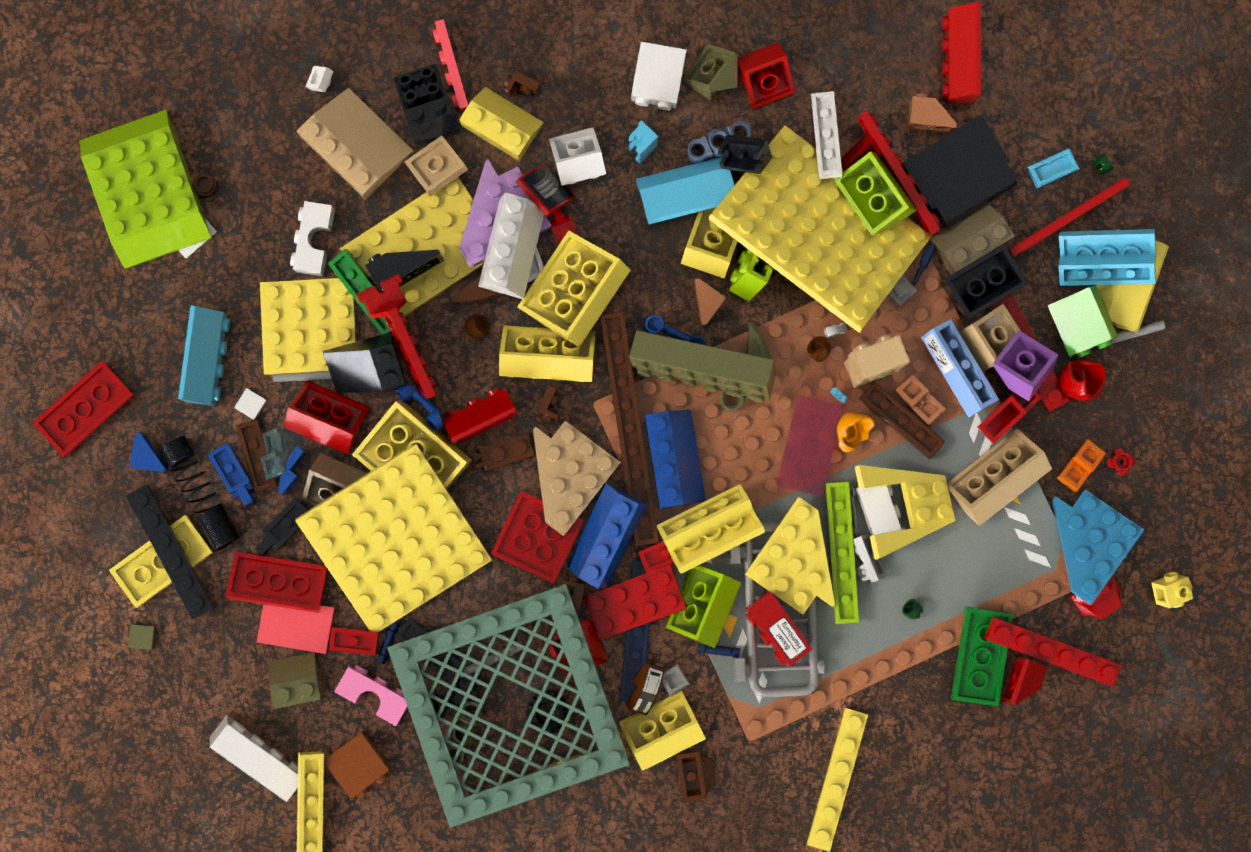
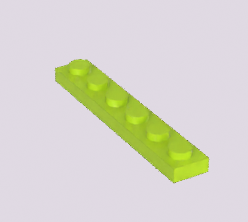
M849 482L825 483L832 585L835 601V624L859 623Z

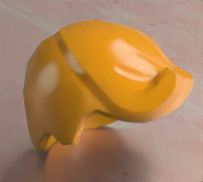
M857 412L843 414L837 424L840 449L843 452H852L860 442L868 440L869 432L875 425L874 420L868 415Z

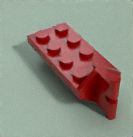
M397 274L380 282L383 291L378 292L376 287L372 286L355 295L359 303L364 302L372 319L385 318L416 388L425 398L429 399L436 395L433 390L436 385L432 376L428 375L424 369L427 365L421 353L418 354L414 348L417 346V343L412 333H409L405 328V325L408 323L404 314L399 312L406 303V300L399 286L402 283V279Z

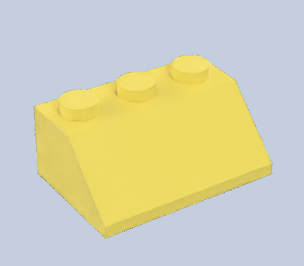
M487 87L472 99L459 119L462 127L519 162L544 124L541 120Z
M682 690L653 704L647 715L635 713L619 721L642 771L706 739Z

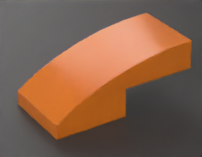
M1087 439L1066 464L1057 479L1073 492L1078 491L1106 453Z

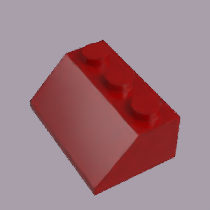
M306 381L288 407L284 428L349 454L357 441L370 407Z
M500 387L495 388L487 393L488 397L482 400L478 397L467 402L468 407L460 411L458 408H455L445 413L447 417L443 418V422L452 442L456 446L518 416L505 388L502 390Z

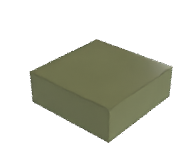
M131 624L128 648L153 650L156 626Z

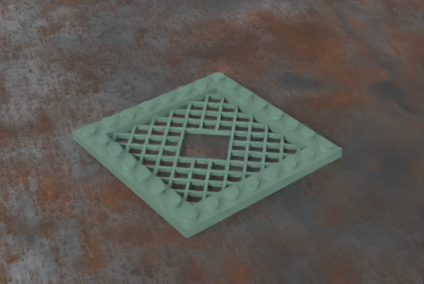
M567 584L387 647L450 828L630 765ZM549 615H552V618H553V621H554V622H552V621H550V620H548V619H546V618H544V617L549 616ZM538 620L533 631L522 626L523 624ZM541 621L553 626L548 638L536 633ZM515 628L511 636V639L500 634L501 632ZM519 629L531 634L526 646L514 641ZM556 629L561 644L551 640ZM493 635L489 646L478 642V640ZM534 636L546 641L541 653L529 648ZM496 637L509 642L503 654L492 649ZM471 643L466 654L456 650V648ZM549 643L561 648L556 660L544 655ZM512 644L524 649L519 661L507 656ZM474 645L486 650L481 662L469 656ZM449 651L444 662L433 657ZM527 651L539 657L534 668L522 663ZM452 652L464 658L459 670L447 664ZM489 652L501 657L496 669L485 664ZM564 652L570 667L559 662ZM542 658L554 664L549 676L537 670ZM426 659L425 664L421 670L419 661ZM505 659L516 664L512 676L499 671ZM430 660L442 666L437 677L425 672ZM467 660L479 665L474 677L462 671ZM557 666L569 671L564 683L552 678ZM482 667L494 672L489 684L477 679ZM519 667L532 672L527 683L515 678ZM445 668L457 673L452 685L440 679ZM497 674L540 694L520 736L478 716ZM535 674L547 679L542 691L530 686ZM460 675L472 680L467 692L455 687ZM571 675H573L577 689L567 685ZM424 676L434 681L430 692ZM550 681L562 686L557 698L545 693ZM475 682L487 687L482 699L470 694ZM438 683L450 688L444 700L433 695ZM565 688L577 694L572 705L560 700ZM453 690L464 695L460 707L448 702ZM543 696L555 702L550 713L537 708ZM468 697L480 703L475 714L463 709ZM579 697H581L585 712L575 707ZM432 699L442 703V706L438 714L436 713ZM557 704L570 709L565 721L553 715ZM446 705L457 710L453 722L440 717ZM573 711L585 716L580 728L568 723ZM535 712L547 717L543 728L530 723ZM460 713L473 718L468 729L456 724ZM550 719L563 724L557 736L546 731ZM476 720L488 725L483 737L471 732ZM587 720H589L593 734L583 730ZM440 721L450 726L446 736H444ZM566 726L578 732L573 743L560 738ZM491 727L503 733L498 744L486 739ZM528 727L540 732L535 744L523 738ZM453 728L465 733L460 745L449 740ZM581 733L593 739L588 751L576 745ZM543 734L555 739L550 751L538 746ZM468 735L480 740L475 752L463 747ZM506 735L518 740L513 752L501 746ZM558 741L570 746L566 758L553 753ZM521 742L533 747L528 759L516 754ZM595 742H596V743H597V746H598V750H595V751L591 752V750H592V748H593V746H594V744H595ZM483 743L495 747L491 759L478 754ZM448 744L458 748L454 759H452ZM536 749L548 754L543 766L531 761ZM573 749L584 753V755L569 760ZM461 750L473 756L468 767L456 762ZM498 750L511 755L506 767L494 762ZM551 756L562 761L561 763L547 767ZM514 757L526 763L521 774L509 769ZM476 758L488 763L484 774L471 769ZM529 764L540 769L539 771L524 775ZM491 765L503 770L498 782L487 777ZM455 766L466 771L461 782ZM469 773L481 778L476 790L464 784ZM506 773L518 777L502 783ZM484 780L496 785L479 791ZM463 789H465V790H467V791H469V792H471V793H473V794H470V795H468V796H465V793H464V790H463Z

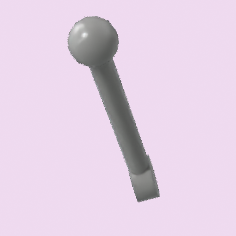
M850 488L851 511L854 526L853 535L859 536L861 534V529L858 528L857 513L854 496L856 495L855 488Z

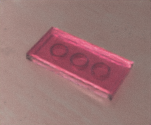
M801 395L797 396L776 486L822 497L837 436V424L842 415V405Z

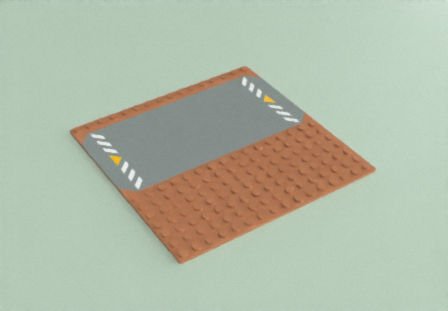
M925 250L917 255L903 274L910 283H912L920 267L919 262ZM932 259L928 267L924 268L916 286L912 284L917 292L900 307L887 295L860 332H857L816 300L758 326L757 329L767 344L776 370V378L770 401L755 402L749 399L737 411L728 412L720 405L719 400L723 392L720 390L718 392H710L702 386L688 387L675 380L665 382L660 380L659 377L652 375L634 383L656 525L701 503L664 509L659 508L645 415L691 410L706 501L741 484L761 523L781 522L798 497L816 508L820 517L831 584L832 571L825 483L849 482L850 488H858L855 467L859 465L945 475L948 483L1014 430L1011 427L994 444L985 437L977 426L991 413L1000 401L998 400L973 416L968 417L921 339L930 330L950 319L958 332L964 329L953 303L940 284L942 280ZM845 323L848 332L828 338V341L831 343V352L824 361L816 362L807 352V346L810 341L819 336L825 337L824 330L826 327ZM749 331L714 347L745 354ZM888 334H892L893 337L900 336L910 362L897 373L875 380V382L920 419L896 392V389L913 374L946 409V412L929 426L931 430L946 441L930 460L858 400L873 382L853 388L844 362L848 359V355L856 349L855 347L867 342L871 346L878 338ZM984 371L983 374H984V376L986 377L987 381L989 382L990 386L992 387V389H993V391H994V388H993V386H992V384H991V382H990V380H989V378H988L986 372ZM833 387L840 390L848 398L844 403H841L831 395L830 391ZM610 394L595 401L593 406L624 471L613 395ZM726 395L725 402L729 406H735L738 403V397ZM847 412L868 415L875 422L874 427L869 432V439L860 442L852 452H843L840 449L837 436V424L843 414ZM1038 481L980 526L963 511L949 493L955 517L954 522L880 558L886 577L872 583L871 580L860 582L856 573L859 623L835 624L834 606L831 607L816 596L818 660H824L825 670L824 674H819V684L810 695L760 697L751 689L749 677H746V682H734L733 658L738 657L708 654L749 741L756 740L959 645L965 606L1013 613V619L1070 593L1071 590L1056 518ZM901 484L890 485L893 491V496L890 498L893 505L898 506L901 518L898 519L901 528L910 529ZM856 494L854 499L858 528L861 529L859 536L870 533ZM657 529L659 542H662L663 539ZM764 532L752 538L753 549H762L773 532ZM854 550L855 568L864 563ZM728 551L700 564V566L741 582L717 646L740 648L739 658H745V663H748L744 559H740V564H729ZM753 554V561L758 554ZM672 563L680 588H682L688 571L680 574L675 563ZM754 581L755 596H762L769 592ZM915 599L923 606V613L920 614L921 617L919 619L912 620L902 613L903 606L908 600ZM777 600L790 618H807V610L802 615L782 600ZM807 622L794 623L805 640L808 641ZM756 625L757 643H764L759 636L761 631ZM773 647L757 648L758 667L786 665L784 663L780 665L773 655L776 651ZM809 653L791 666L809 665ZM810 670L758 672V681L763 688L802 687L810 682Z

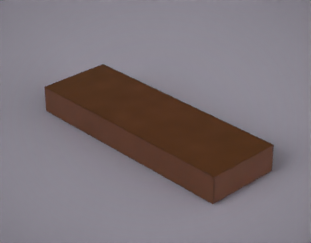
M256 419L236 425L255 493L277 487L278 482L260 420Z

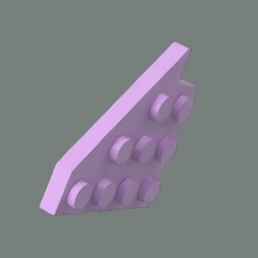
M489 159L484 163L459 246L470 268L485 261L501 196L506 192L532 201L516 183L523 176L519 167L498 176ZM545 214L540 233L550 229L552 226Z

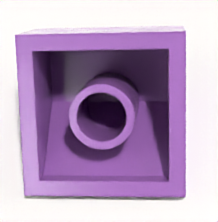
M1018 331L993 362V366L1011 391L1029 401L1054 369L1059 355L1023 332Z

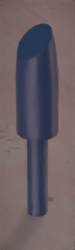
M935 245L927 247L919 262L920 267L911 284L916 286L924 268L928 267L936 248Z

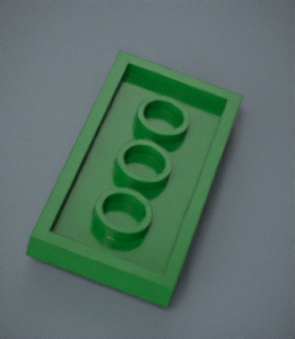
M965 606L951 693L952 700L999 707L1008 648L988 641L984 637L992 616L1012 624L1013 613Z

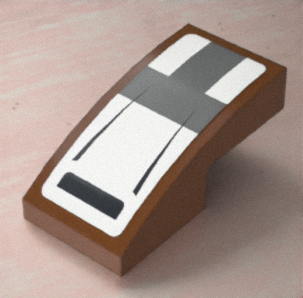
M645 662L634 679L638 687L626 704L630 711L643 715L648 714L661 687L664 675L663 667Z

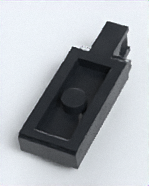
M295 498L263 530V534L260 536L263 541L255 549L264 556L271 548L274 551L281 548L300 528L295 519L309 510Z
M479 674L477 679L486 682L482 674ZM466 677L460 678L455 687L467 692L472 680ZM475 682L470 694L474 696L479 694L476 688L481 685ZM444 688L435 696L444 700L450 688ZM453 690L448 702L460 707L464 695ZM432 699L436 713L438 714L442 706V703ZM446 705L440 717H446L455 709Z

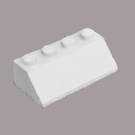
M506 192L501 196L478 287L524 299L544 213L529 199Z

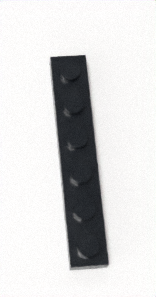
M146 484L126 495L190 617L195 619L215 608L149 485Z

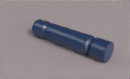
M394 622L389 625V630H387L379 652L380 654H378L376 660L377 662L386 663L389 654L387 647L392 646L400 624Z
M698 643L697 653L706 652V654L740 657V648L717 645L713 648L706 644Z

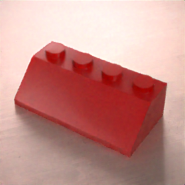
M981 2L949 8L946 15L942 16V30H945L946 38L942 39V52H946V61L942 62V75H946V83L942 85V97H946V104L973 105L981 94Z

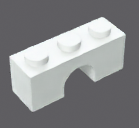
M304 201V207H300L298 213V220L301 221L300 230H296L294 243H297L296 252H292L290 265L293 266V270L296 273L324 277L327 253L323 250L312 248L311 239L319 231H332L335 213L332 205Z

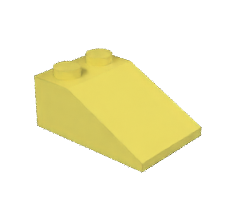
M716 207L699 211L681 264L725 279L737 240L708 219Z

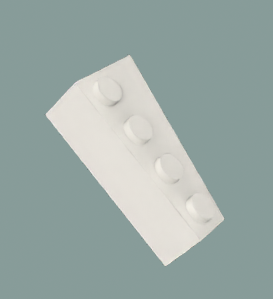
M226 715L210 736V748L287 802L298 788V764L293 761L289 763L283 758L284 755L275 748L271 749L260 737L250 733L243 725Z

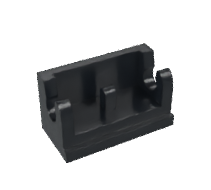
M726 135L724 142L718 149L719 155L725 152L724 157L719 163L721 169L761 174L772 159L766 139Z

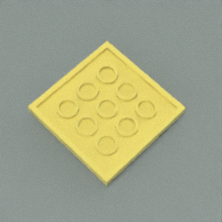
M339 278L260 282L264 375L329 371L323 351L356 342L355 299Z

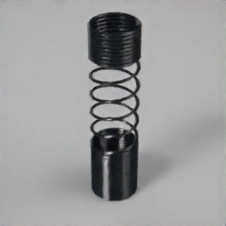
M180 436L161 446L159 451L162 457H164L163 459H165L164 461H166L169 470H182L175 477V481L189 480L181 487V491L190 492L195 490L188 496L186 502L194 503L201 501L193 508L192 512H205L197 520L203 533H205L204 535H206L205 537H207L206 539H208L212 549H214L213 551H219L239 540L241 536H239L235 526H233L234 524H232L233 522H231L232 520H230L222 503L204 510L194 511L200 504L214 496L217 492L189 501L190 497L209 485L210 481L198 487L183 490L188 483L204 474L205 471L177 480L184 471L199 463V460L184 467L171 469L195 455L186 436Z

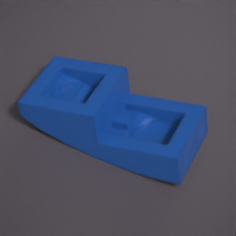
M298 446L290 454L281 474L278 492L283 495H287L300 478L293 471L307 452Z

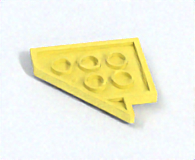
M798 497L747 569L745 575L769 592L771 591L773 595L802 615H804L816 596L831 607L835 605L819 512L816 508Z

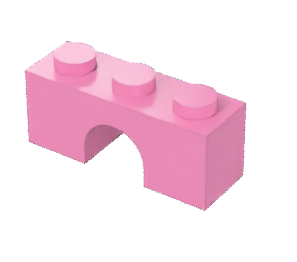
M355 665V667L349 666L334 692L353 703H357L365 691L375 692L380 698V707L376 715L395 726L399 725L408 709L402 689L397 687L394 690L387 686L389 682L383 678L376 676L374 679L368 676V670L359 665Z

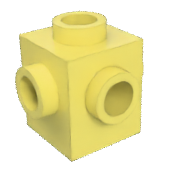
M1169 572L1164 574L1163 578L1151 582L1157 605L1177 608L1185 605L1184 602L1193 599L1192 584L1187 576L1180 575L1177 572Z

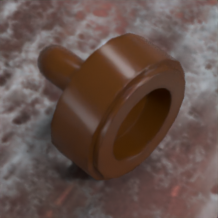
M474 314L465 321V329L474 339H480L489 332V323L480 314Z
M824 336L816 337L808 344L807 352L816 362H822L831 352V343Z

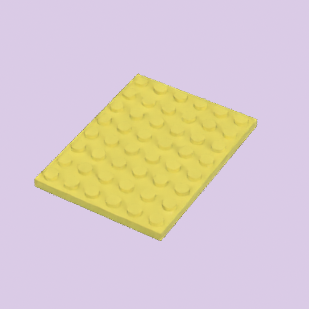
M784 126L768 145L772 159L762 173L745 172L708 219L857 332H860L932 235L929 236L924 229L907 217L899 224L872 236L834 181L835 178L819 179L816 148L787 126Z

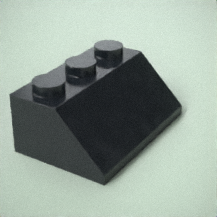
M1005 244L945 278L940 284L953 305L967 319H970L1026 286L1028 282Z

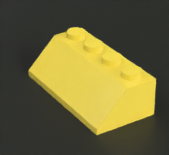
M503 325L499 353V376L592 382L596 331H590L580 347L549 328Z

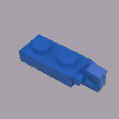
M225 443L208 453L207 456L229 494L233 495L234 499L240 497L245 506L254 503L255 500L250 493V490L253 489L252 482L230 444Z

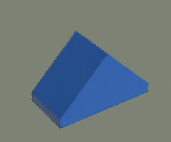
M136 433L129 467L166 474L170 472L168 466L145 433Z

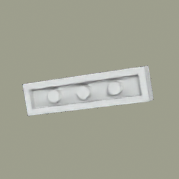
M834 91L812 93L811 100L819 179L842 177Z

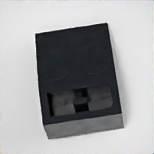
M436 63L393 78L415 145L459 130Z

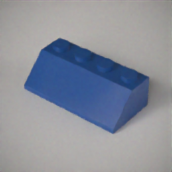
M691 410L667 411L645 415L659 508L664 509L705 502Z
M606 483L567 567L579 579L598 589L607 588L647 503Z

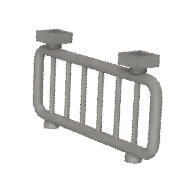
M780 522L762 523L765 532H774ZM752 539L744 542L743 545H738L728 550L729 564H740V559H744L745 575V572L753 562V554H759L761 549H753ZM745 575L747 607L760 596H755L754 580ZM816 597L807 609V618H790L793 623L807 622V642L813 649L809 652V665L758 667L757 648H769L772 646L770 644L767 646L765 643H757L756 625L752 626L746 618L748 663H745V658H733L734 682H746V677H749L751 689L760 697L810 695L816 690L819 684V674H824L825 670L824 660H818ZM810 670V682L802 687L763 688L758 681V672Z

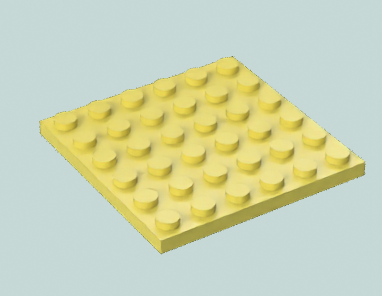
M416 443L295 519L357 613L372 632L383 630L492 561L491 556Z

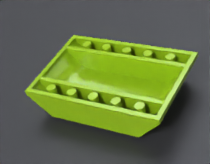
M167 110L79 140L82 162L110 242L124 269L212 238Z

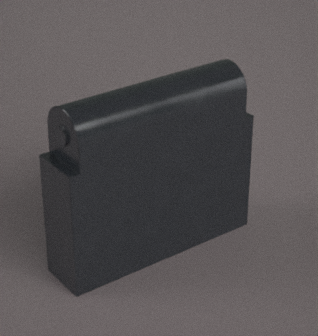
M981 115L906 160L902 166L905 173H910L916 183L914 187L918 194L922 193L928 202L926 207L929 212H934L939 222L946 229L1017 185V180L1007 165L1010 162L1009 158Z

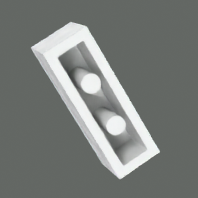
M890 485L860 490L859 487L855 489L871 536L906 530L905 527L901 528L898 520L901 518L897 505H893L890 498L893 496Z

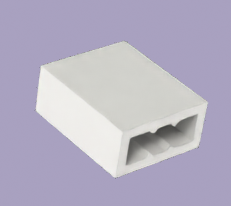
M641 42L631 101H635V104L639 106L653 104L658 105V108L662 110L676 109L686 49Z

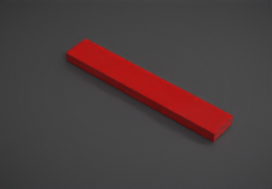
M1127 178L1121 179L1013 246L1008 251L1015 258L1131 185Z

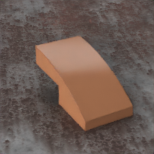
M913 374L896 389L899 396L928 427L946 412V409Z

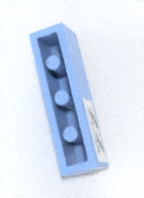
M951 319L933 328L921 337L968 417L973 416L999 400Z

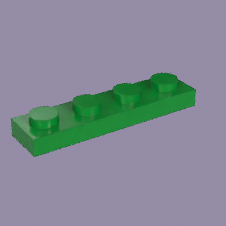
M344 249L328 265L381 334L390 333L384 317L372 319L364 302H358L355 294L372 286L376 287V285L350 251Z

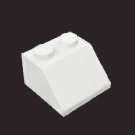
M593 127L549 139L562 186L575 184L586 179H595L606 174L601 149Z

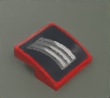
M546 163L532 169L516 181L546 216L556 213L560 207L571 203L576 198L566 185H561L559 177Z

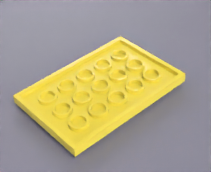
M458 177L431 197L427 192L340 248L341 252L344 249L350 251L375 285V281L365 266L369 263L368 260L372 256L379 253L383 255L385 253L435 249L440 251L444 262L400 287L406 303L399 312H402L405 317L484 265V262L470 268L459 249L473 199Z

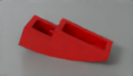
M1012 391L991 411L977 428L994 444L1042 396L1036 391L1032 398L1027 401Z

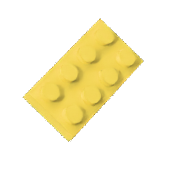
M184 515L170 525L193 568L214 553L188 515ZM150 541L109 570L135 608H139L172 584Z

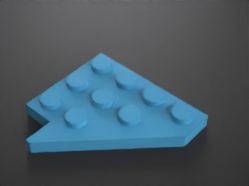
M1085 489L1073 507L1056 496L1052 503L1070 590L1091 606L1144 529Z

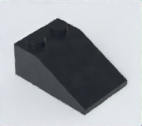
M438 249L385 253L383 255L379 253L372 256L368 260L369 263L365 266L379 290L383 291L380 282L399 274L402 279V283L399 284L401 287L444 262V259Z
M391 332L323 351L336 393L384 391L405 385L404 372Z

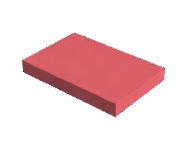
M263 604L257 642L327 654L335 607L321 605L319 613Z

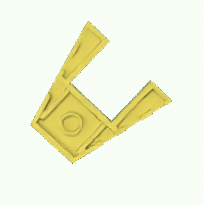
M865 465L855 467L860 490L901 484L910 529L870 536L875 560L955 521L945 475Z

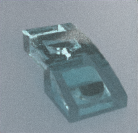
M284 427L275 428L262 434L267 455L260 458L266 480L285 473L287 444Z

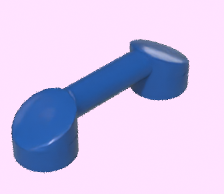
M651 315L645 322L646 329L650 333H659L661 331L678 340L706 345L702 336H690L666 324L660 315Z
M405 384L395 390L397 395L407 404L414 399L430 413L425 419L435 431L438 432L444 427L439 409L425 398L417 388Z

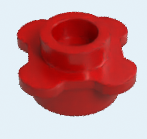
M1122 448L1116 449L1115 455L1107 460V466L1114 468L1120 476L1126 475L1127 470L1135 464V458L1125 453Z

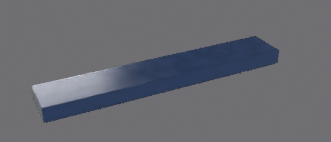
M632 560L631 579L645 574L646 571L642 561ZM650 623L626 631L619 701L628 702L638 687L634 679L645 662H647Z

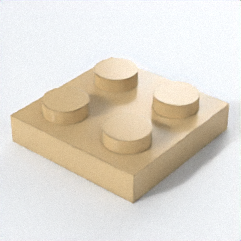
M440 136L405 161L409 170L430 197L468 170L443 136Z

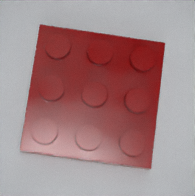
M520 491L491 555L555 584L584 520L578 518L563 537L545 523L542 500Z

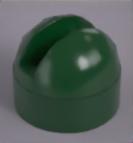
M1105 154L1097 157L1093 163L1094 168L1098 165L1100 166V169L1096 171L1099 174H1106L1114 169Z
M910 599L904 604L902 613L912 620L919 619L921 617L920 614L923 613V606L915 599Z

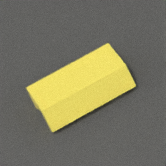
M1156 241L1155 284L1096 286L1111 322L1117 328L1139 332L1169 248L1168 245Z
M741 484L656 525L680 574L765 532Z

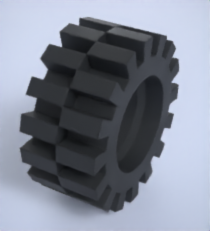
M549 690L545 691V693L555 698H557L559 694L557 692ZM540 694L534 695L529 701L526 708L527 719ZM543 696L537 708L544 703L554 705L555 702ZM561 696L560 700L566 703L564 697ZM557 704L556 717L565 721L569 710L567 707ZM535 712L530 723L543 728L545 721L539 717L538 712ZM555 720L549 721L546 731L550 733L557 732L563 724Z

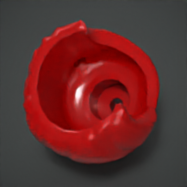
M1090 360L1069 361L1061 371V388L1066 395L1078 401L1094 400L1104 388L1106 369L1102 363Z

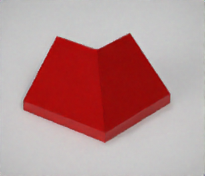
M1016 657L1002 702L1016 705L1039 691L1047 667L1026 658Z

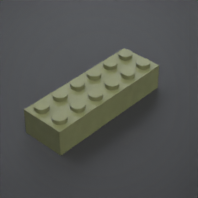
M637 330L629 355L634 372H637L642 377H650L652 375L659 377L660 380L665 382L675 380L688 387L702 386L710 392L725 391L730 396L740 397L743 395L750 397L755 402L770 401L776 378L774 360Z

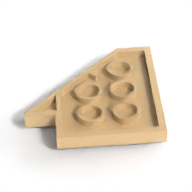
M564 421L552 438L537 427L533 429L545 523L563 537L621 463L567 421Z

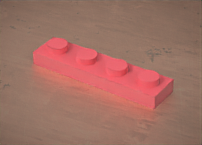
M442 19L435 21L437 29L432 31L436 43L441 42L443 51H439L442 65L447 64L449 70L448 73H445L448 86H453L455 94L451 95L454 107L459 108L461 114H463L468 107V102L445 22Z

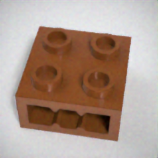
M365 731L359 733L324 760V764L350 799L355 796L358 799L362 798L370 791L368 786L374 782L379 785L389 777L387 772L392 769Z

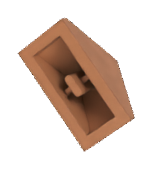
M695 279L694 286L701 328H704L725 302L726 297L701 279Z

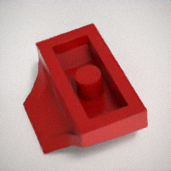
M1113 575L1091 606L1075 594L1069 596L1082 616L1090 615L1100 620H1103L1122 607L1120 597L1122 589Z

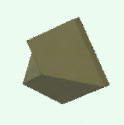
M707 44L682 81L711 101L717 91L737 87L738 55L733 51Z

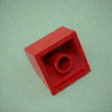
M778 42L738 57L737 68L753 109L796 93L787 55Z

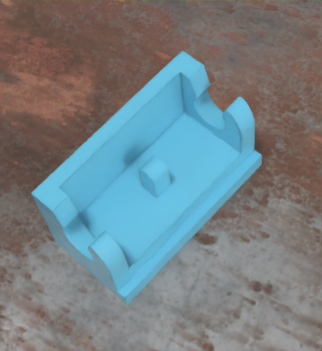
M642 120L629 137V142H631L629 151L633 150L635 146L637 147L636 152L638 155L635 160L639 164L658 144V136Z

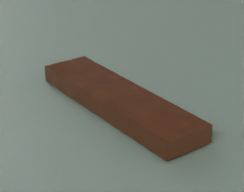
M875 381L858 399L929 460L946 442Z

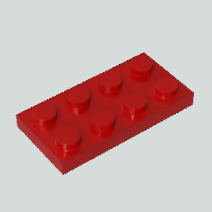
M102 360L32 424L59 454L66 458L135 395Z
M235 551L225 597L226 599L319 613L328 568L324 565Z
M672 564L584 596L599 641L688 609Z

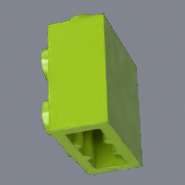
M747 248V251L743 250L738 258L739 268L735 269L730 277L732 284L729 291L750 301L768 283L773 267Z

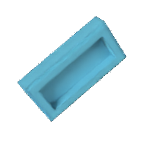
M1070 148L1027 167L1036 189L1080 169Z

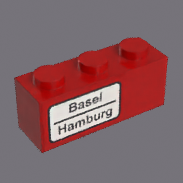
M771 591L766 592L745 608L747 620L752 626H758L761 631L759 634L760 638L767 646L770 644L776 651L773 655L780 665L784 663L786 666H791L813 650Z

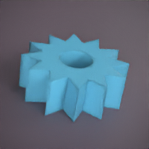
M835 387L830 391L831 395L841 403L848 399Z

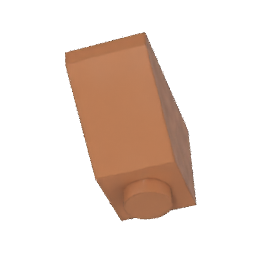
M928 94L912 96L909 101L907 128L950 133L956 129L957 123L936 98H930Z

